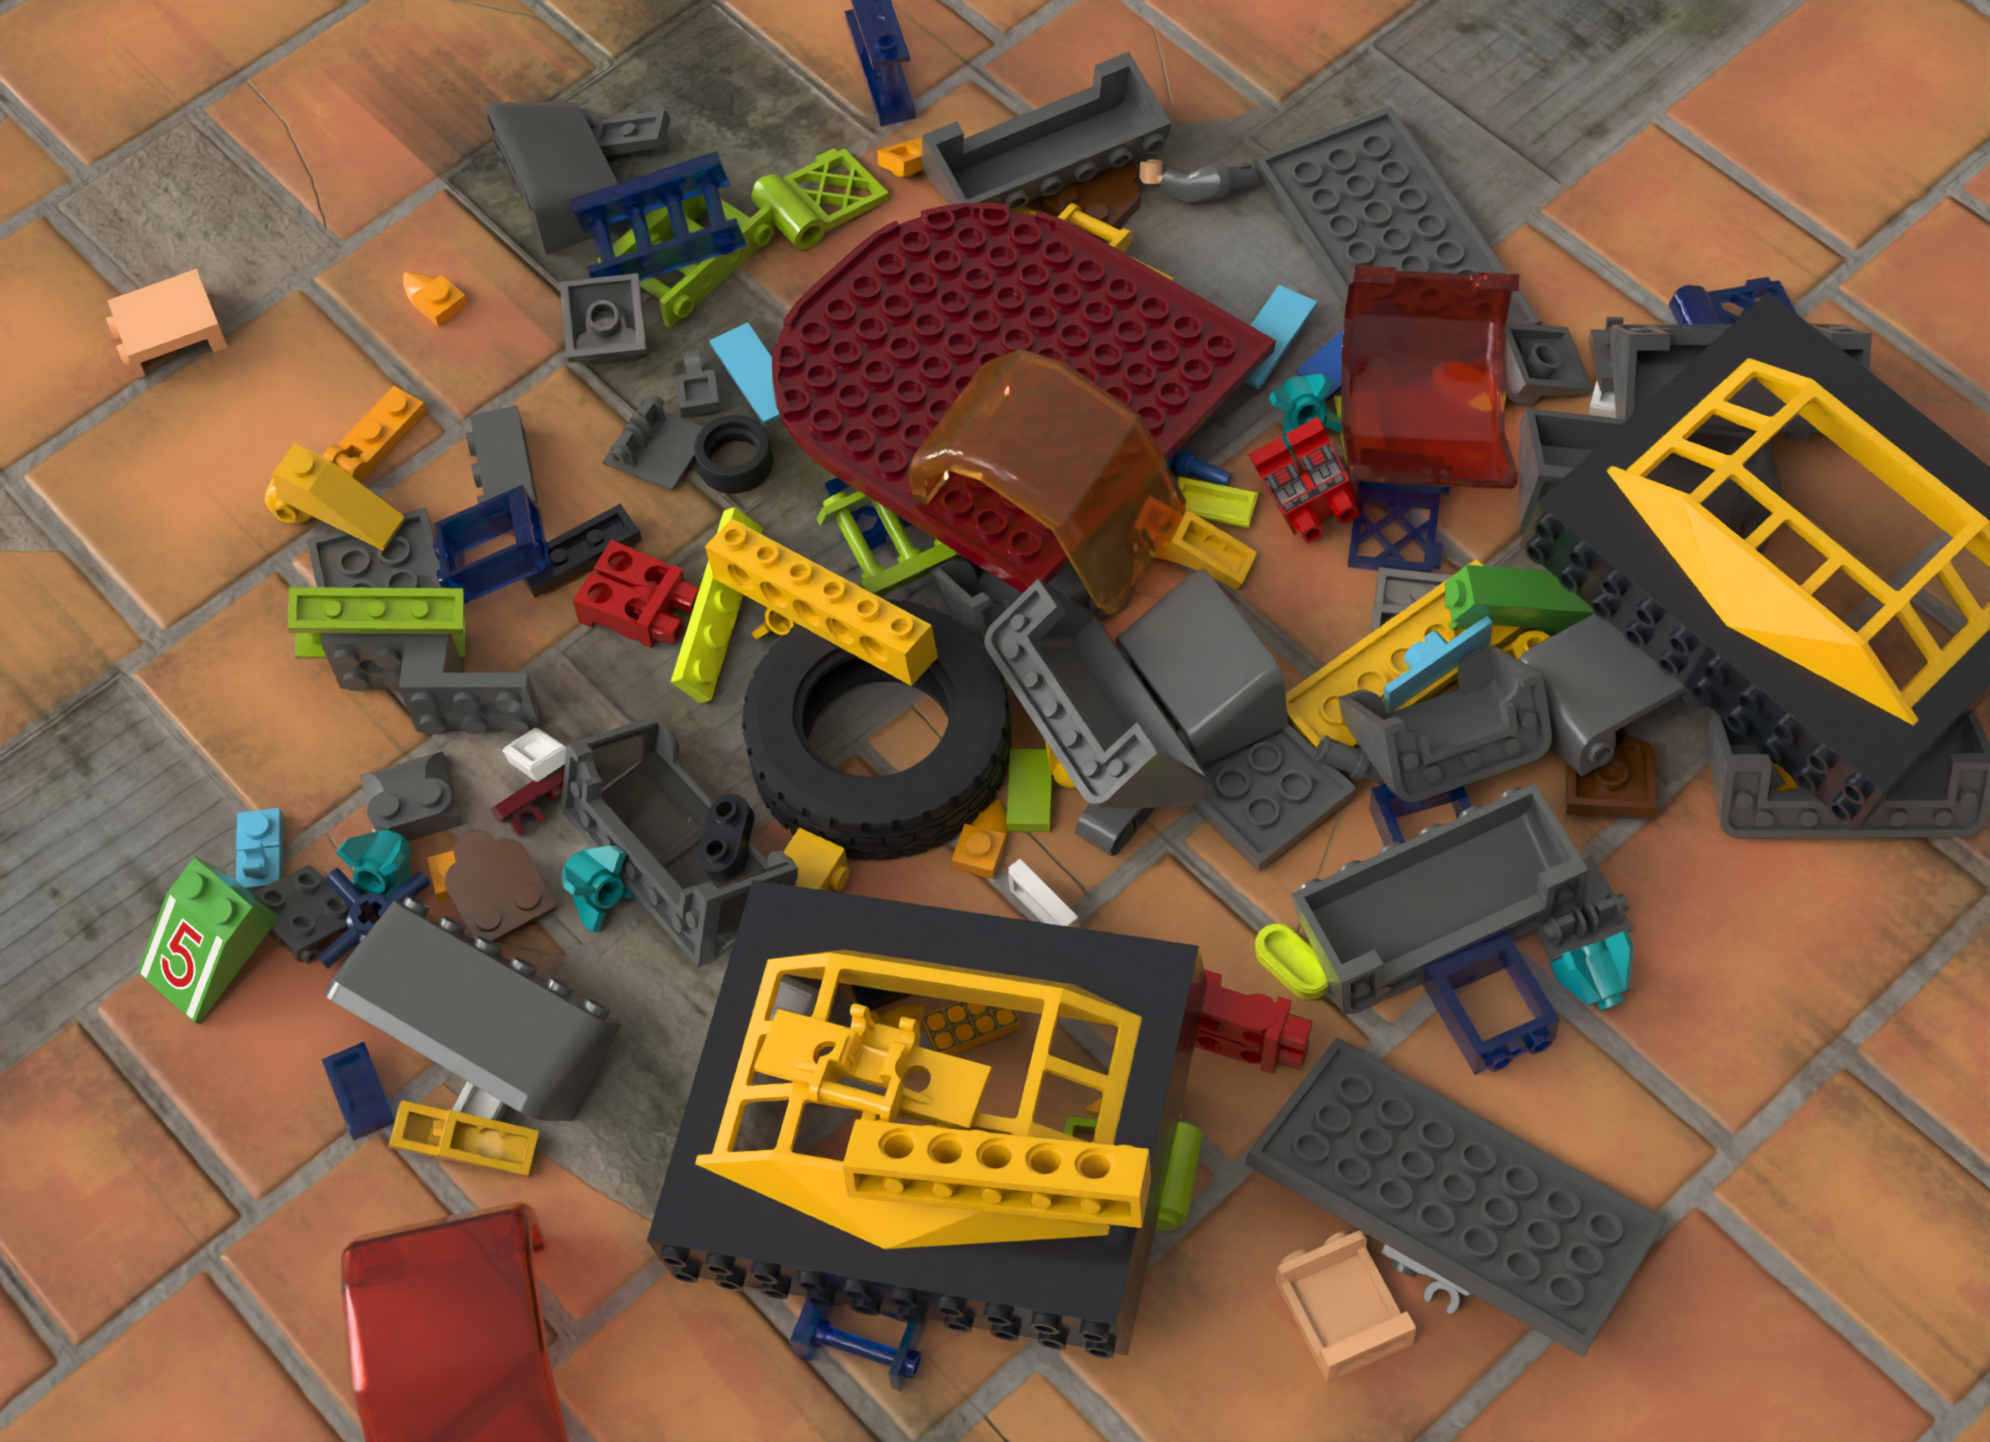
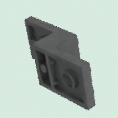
M323 633L322 648L340 688L351 691H364L366 689L400 691L417 732L441 734L444 731H465L470 734H482L486 731H507L512 734H524L535 727L542 730L543 715L528 672L465 673L451 634Z

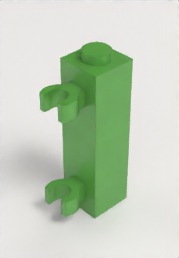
M1466 565L1444 583L1445 607L1450 610L1452 620L1449 624L1450 629L1467 630L1473 624L1488 616L1493 621L1492 625L1537 628L1536 631L1552 636L1557 634L1559 630H1565L1594 614L1590 605L1574 592L1563 588L1557 577L1550 571Z

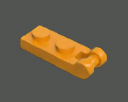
M393 386L338 445L334 444L327 448L323 457L332 461L358 482H361L427 413L424 402Z

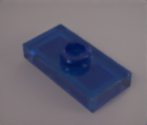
M365 1042L321 1059L353 1141L395 1123L393 1112Z

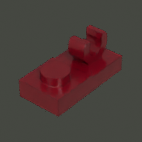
M565 764L540 781L536 782L533 780L492 807L490 811L496 820L500 821L510 815V827L518 836L525 833L524 828L519 822L521 814L529 813L537 824L544 820L542 811L537 806L528 804V802L532 799L536 800L543 794L550 801L562 793Z

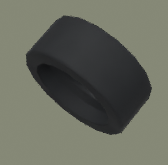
M728 415L718 417L706 424L696 437L694 451L700 477L709 487L719 492L737 494L750 491L762 484L771 472L773 455L768 432L758 421L748 416ZM742 441L757 447V453L752 460L741 466L732 468L722 467L711 462L710 459L716 448L725 443Z

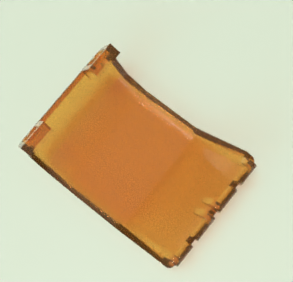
M1019 349L985 362L915 453L910 465L909 475L913 500L928 505L949 477L948 471L951 470L982 481L1051 529L1096 606L1112 616L1117 614L1130 595V590L1136 586L1149 567L1150 561L1155 558L1168 539L1169 533L1174 530L1186 511L1187 500L1141 414L1066 362L1026 349Z

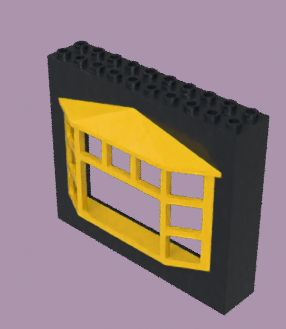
M1770 292L1765 294L1536 503L1519 545L1525 550L1530 560L1550 571L1557 577L1563 588L1577 594L1590 605L1596 616L1609 621L1623 633L1628 643L1635 648L1642 649L1657 662L1659 668L1666 675L1675 677L1688 688L1699 703L1709 706L1725 720V723L1733 732L1747 738L1759 749L1761 754H1769L1771 762L1780 766L1793 777L1800 789L1813 794L1828 807L1830 813L1837 820L1847 823L1855 831L1990 695V601L1981 609L1951 564V560L1965 547L1990 567V467ZM1752 378H1755L1786 403V405L1777 414L1769 417L1727 401ZM1797 414L1801 415L1953 538L1900 591H1895L1743 467L1757 451ZM1712 415L1756 431L1732 455H1725L1686 440ZM1671 453L1715 470L1691 494L1645 478ZM1728 479L1734 481L1773 513L1746 539L1738 536L1701 505ZM1783 524L1789 526L1828 558L1802 585L1795 583L1756 550ZM1840 569L1885 605L1858 632L1851 629L1812 597ZM1936 575L1968 619V623L1942 649L1939 648L1910 604V601ZM1895 616L1928 661L1900 691L1868 644Z
M752 880L647 1242L658 1255L659 1260L669 1270L670 1275L675 1279L688 1283H697L699 1278L714 1280L716 1285L732 1291H742L743 1286L758 1288L764 1295L776 1299H787L789 1294L806 1297L805 1300L820 1307H833L834 1302L851 1305L854 1311L870 1316H877L880 1311L896 1313L897 1317L901 1320L914 1324H924L926 1319L944 1322L943 1325L958 1332H971L972 1327L990 1330V1334L994 1337L1007 1341H1017L1019 1336L1038 1339L1037 1342L1040 1345L1051 1349L1062 1350L1066 1348L1067 1344L1084 1347L1085 1352L1101 1358H1112L1114 1353L1128 1355L1208 984L1199 946ZM783 975L822 980L811 1018L826 1022L829 1020L839 983L1042 1014L1018 1116L1016 1118H1006L976 1113L971 1129L997 1134L1031 1135L1037 1138L1066 1141L1081 1140L1091 1143L1034 1123L1033 1120L1043 1078L1046 1073H1051L1101 1091L1103 1099L1092 1143L1116 1146L1130 1145L1136 1148L1149 1149L1151 1183L1142 1228L848 1197L842 1167L844 1161L792 1152L805 1105L807 1103H815L808 1099L809 1086L796 1082L751 1086L755 1074V1063L772 1024L770 1018ZM1058 1017L1118 1027L1108 1075L1095 1072L1049 1054ZM789 1100L775 1149L733 1152L744 1109L748 1103ZM826 1100L820 1103L822 1105L858 1110ZM862 1111L861 1120L877 1121L880 1115ZM904 1113V1116L900 1114L897 1115V1117L936 1123L937 1127L939 1128H956L954 1126H950L947 1124L932 1121L907 1113Z

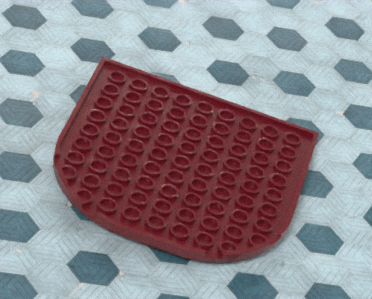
M960 203L922 210L921 217L899 224L897 221L889 223L861 242L817 281L795 303L783 321V329L773 348L772 389L776 407L788 432L801 449L817 464L1019 592L1024 593L1037 579L1048 584L1274 352L1276 340L1061 218L1041 211H1037L1036 215L1011 211L1008 204Z

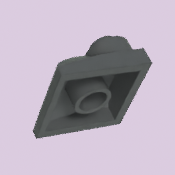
M638 273L560 282L566 353L569 362L595 364L631 360L647 354V335L645 332Z
M1500 322L1493 331L1490 355L1507 397L1515 404L1532 406L1536 404L1541 396L1587 395L1593 390L1568 327Z
M443 751L360 775L367 805V817L373 832L382 830L397 832L405 837L407 841L462 826Z

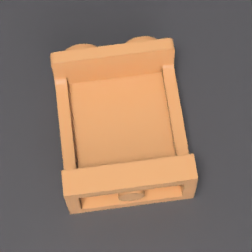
M197 269L107 300L113 315L106 318L114 339L121 338L123 344L116 346L124 367L132 366L138 379L146 376L141 364L142 362L202 340H208L213 353L228 348Z
M1361 1230L1351 1234L1349 1231L1338 1232L1329 1237L1322 1247L1308 1253L1305 1249L1287 1255L1277 1267L1276 1284L1327 1383L1413 1345L1416 1327L1407 1311L1401 1314L1367 1250V1237Z

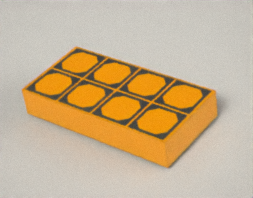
M957 1002L921 1016L923 1028L933 1051L951 1056L1022 1029L1016 1010L966 1002Z

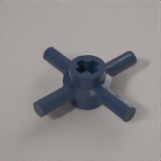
M340 868L332 870L326 877L327 882L351 907L347 915L348 930L316 955L317 958L327 969L358 945L375 925L368 920L370 917L376 915L379 919L395 899L405 900L407 895L415 898L431 884L430 881L419 871L388 897L382 894L363 895Z

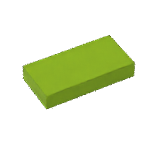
M1010 749L1006 820L1008 831L1050 832L1053 774L1049 769L1047 749Z

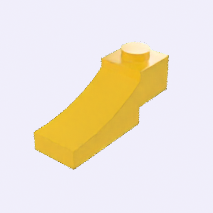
M1147 495L1133 508L1119 536L1121 542L1151 560L1160 558L1196 571L1205 569L1212 578L1234 590H1237L1243 584L1257 554L1255 550L1191 511L1186 510L1180 516Z
M402 1100L399 1104L388 1148L527 1177L539 1130Z

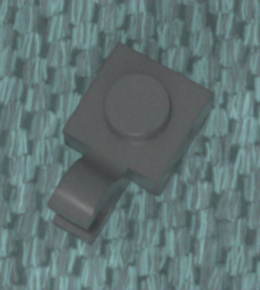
M699 348L684 350L687 374L675 375L681 417L721 411L714 369L703 371Z

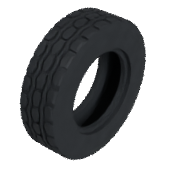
M884 599L932 625L938 655L937 659L918 678L912 687L923 691L933 698L948 717V724L942 739L935 749L916 765L891 775L875 777L858 776L832 767L814 752L808 743L812 725L820 711L833 698L850 688L866 683L897 682L908 684L800 625L791 628L790 632L786 635L784 634L769 649V653L763 656L753 672L754 679H750L744 697L746 704L743 705L742 712L743 736L754 783L757 785V791L765 806L771 810V814L785 829L789 828L792 835H795L800 827L845 848L846 858L868 860V858L875 860L898 859L901 856L906 855V857L926 852L929 848L934 846L936 848L955 838L957 833L962 832L964 824L971 825L978 817V813L984 811L996 797V790L1001 788L1008 771L1006 765L1009 764L1012 731L1006 684L1003 683L1004 676L987 652L984 642L979 637L976 638L972 630L959 620L955 621L950 615L932 607L929 609L925 605L908 601L900 602L895 601V599Z

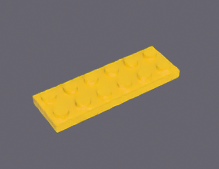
M1477 559L1468 564L1483 566ZM1446 581L1286 693L1288 722L1315 749L1324 735L1355 748L1360 747L1344 724L1338 697L1357 690L1366 689L1377 694L1384 703V686L1411 669L1404 662V656L1412 645L1420 640L1424 643V637L1433 631H1438L1447 642H1450L1465 631L1450 629L1449 627L1452 620L1450 610L1445 607L1444 583ZM1492 625L1491 642L1488 646L1494 645L1500 648L1528 627ZM1459 666L1394 711L1428 700L1458 678Z

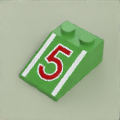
M193 857L166 894L137 972L194 1023L200 1024L279 919V916L222 868Z

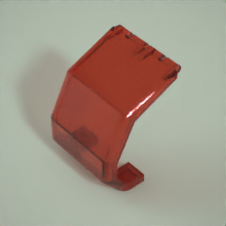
M1360 265L1351 267L1343 318L1341 350V433L1350 476L1353 480L1509 490L1515 488L1518 482V471L1505 434L1503 356L1505 327L1512 293L1519 291L1520 274L1477 272L1468 275L1396 271V267Z
M513 1202L367 1233L357 1237L344 1249L341 1256V1294L352 1388L365 1442H569L547 1350L533 1256L535 1252L544 1251V1237L537 1214L528 1204Z

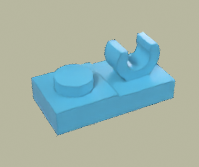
M280 808L237 813L236 881L250 893L283 878L284 815Z

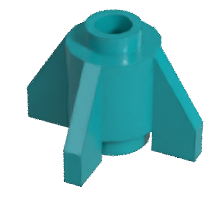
M1322 373L1294 376L1275 389L1269 397L1272 405L1282 409L1284 413L1282 440L1287 449L1293 451L1285 434L1316 417H1319L1325 427L1340 433L1344 430L1345 425L1343 421L1326 406L1324 400L1333 384L1329 376Z
M382 830L348 838L343 841L335 852L350 867L354 866L351 882L359 890L362 889L371 894H380L387 890L384 895L388 897L410 879L412 848L405 837L397 832Z
M609 845L576 852L567 860L562 870L563 888L572 894L581 922L591 932L600 931L606 914L602 909L614 906L622 896L625 898H637L622 881L620 871L626 853L618 846Z
M1626 930L1583 948L1565 952L1562 954V958L1551 962L1550 966L1558 982L1587 1004V1006L1597 1003L1599 1011L1625 1002L1622 993L1631 990L1630 982L1634 945Z

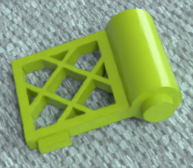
M833 148L816 156L814 163L783 178L778 174H770L759 178L753 186L751 199L759 209L765 205L769 207L772 213L773 224L797 249L805 251L817 245L822 240L826 231L888 202L889 192L845 148L840 151H836ZM843 164L850 171V176L831 174L829 170ZM806 181L820 183L819 191L802 189L799 184ZM826 184L847 187L845 195L824 192ZM852 188L869 190L872 195L864 198L851 196ZM821 203L841 205L842 209L828 216L821 208Z
M1067 1116L1064 1133L1076 1137L1077 1131L1095 1133L1098 1119ZM1178 1121L1155 1227L1158 1230L1174 1231L1177 1229V1226L1186 1224L1188 1220L1203 1132L1188 1123Z

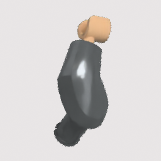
M1148 159L1146 162H1140L1141 182L1145 184H1160L1161 192L1191 205L1222 199L1229 191L1253 189L1257 184V172L1255 168H1251L1252 165L1227 167L1219 161L1206 164L1191 173L1169 168L1162 174L1163 161Z

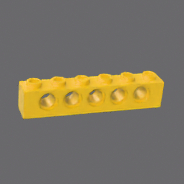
M731 519L705 545L714 579L910 686L918 680L938 657L931 624L734 519Z
M855 1119L842 1165L848 1197L1142 1228L1151 1183L1149 1149L1136 1148L1130 1145L1116 1146L1086 1143L1081 1140L1066 1141L1037 1138L1031 1135L997 1134L982 1130L948 1129L933 1125L898 1124L884 1120L868 1121Z

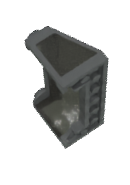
M656 716L568 743L566 747L561 801L562 813L593 848L609 845L618 846L626 853L620 871L622 881L697 967L714 962L733 947L752 880L795 886L798 878V868L793 859L786 856L782 851L776 850L771 852L766 860L750 841L742 868L731 878L716 880L708 876L698 862L697 855L707 814L714 802L677 764L676 759L679 753L677 736L673 731L668 730ZM722 849L717 850L714 853V856L719 854L722 851Z

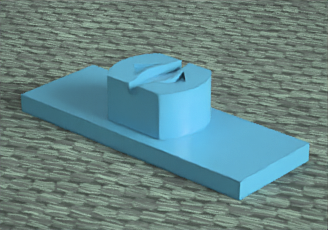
M1278 285L1250 325L1276 340L1275 350L1244 383L1258 389L1262 387L1316 309V300Z
M747 322L709 340L711 347L764 426L781 419L772 389V357Z
M1486 616L1450 642H1447L1438 631H1433L1424 637V643L1420 640L1412 645L1404 656V662L1411 669L1384 686L1383 704L1387 713L1393 712L1458 667L1466 655L1488 646L1491 642L1493 621Z

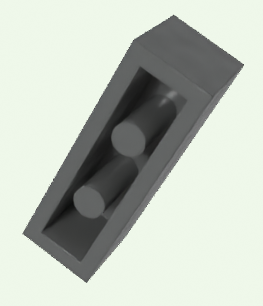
M517 405L470 415L473 432L466 433V440L471 457L477 455L478 463L471 464L476 488L483 487L484 495L477 496L482 520L490 519L494 534L542 524L525 430Z

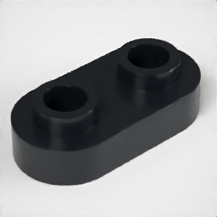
M728 794L718 798L711 805L707 814L697 858L700 866L708 876L716 880L731 878L739 872L745 861L755 816L752 808L740 795ZM722 849V851L719 854L714 856V853L717 850Z

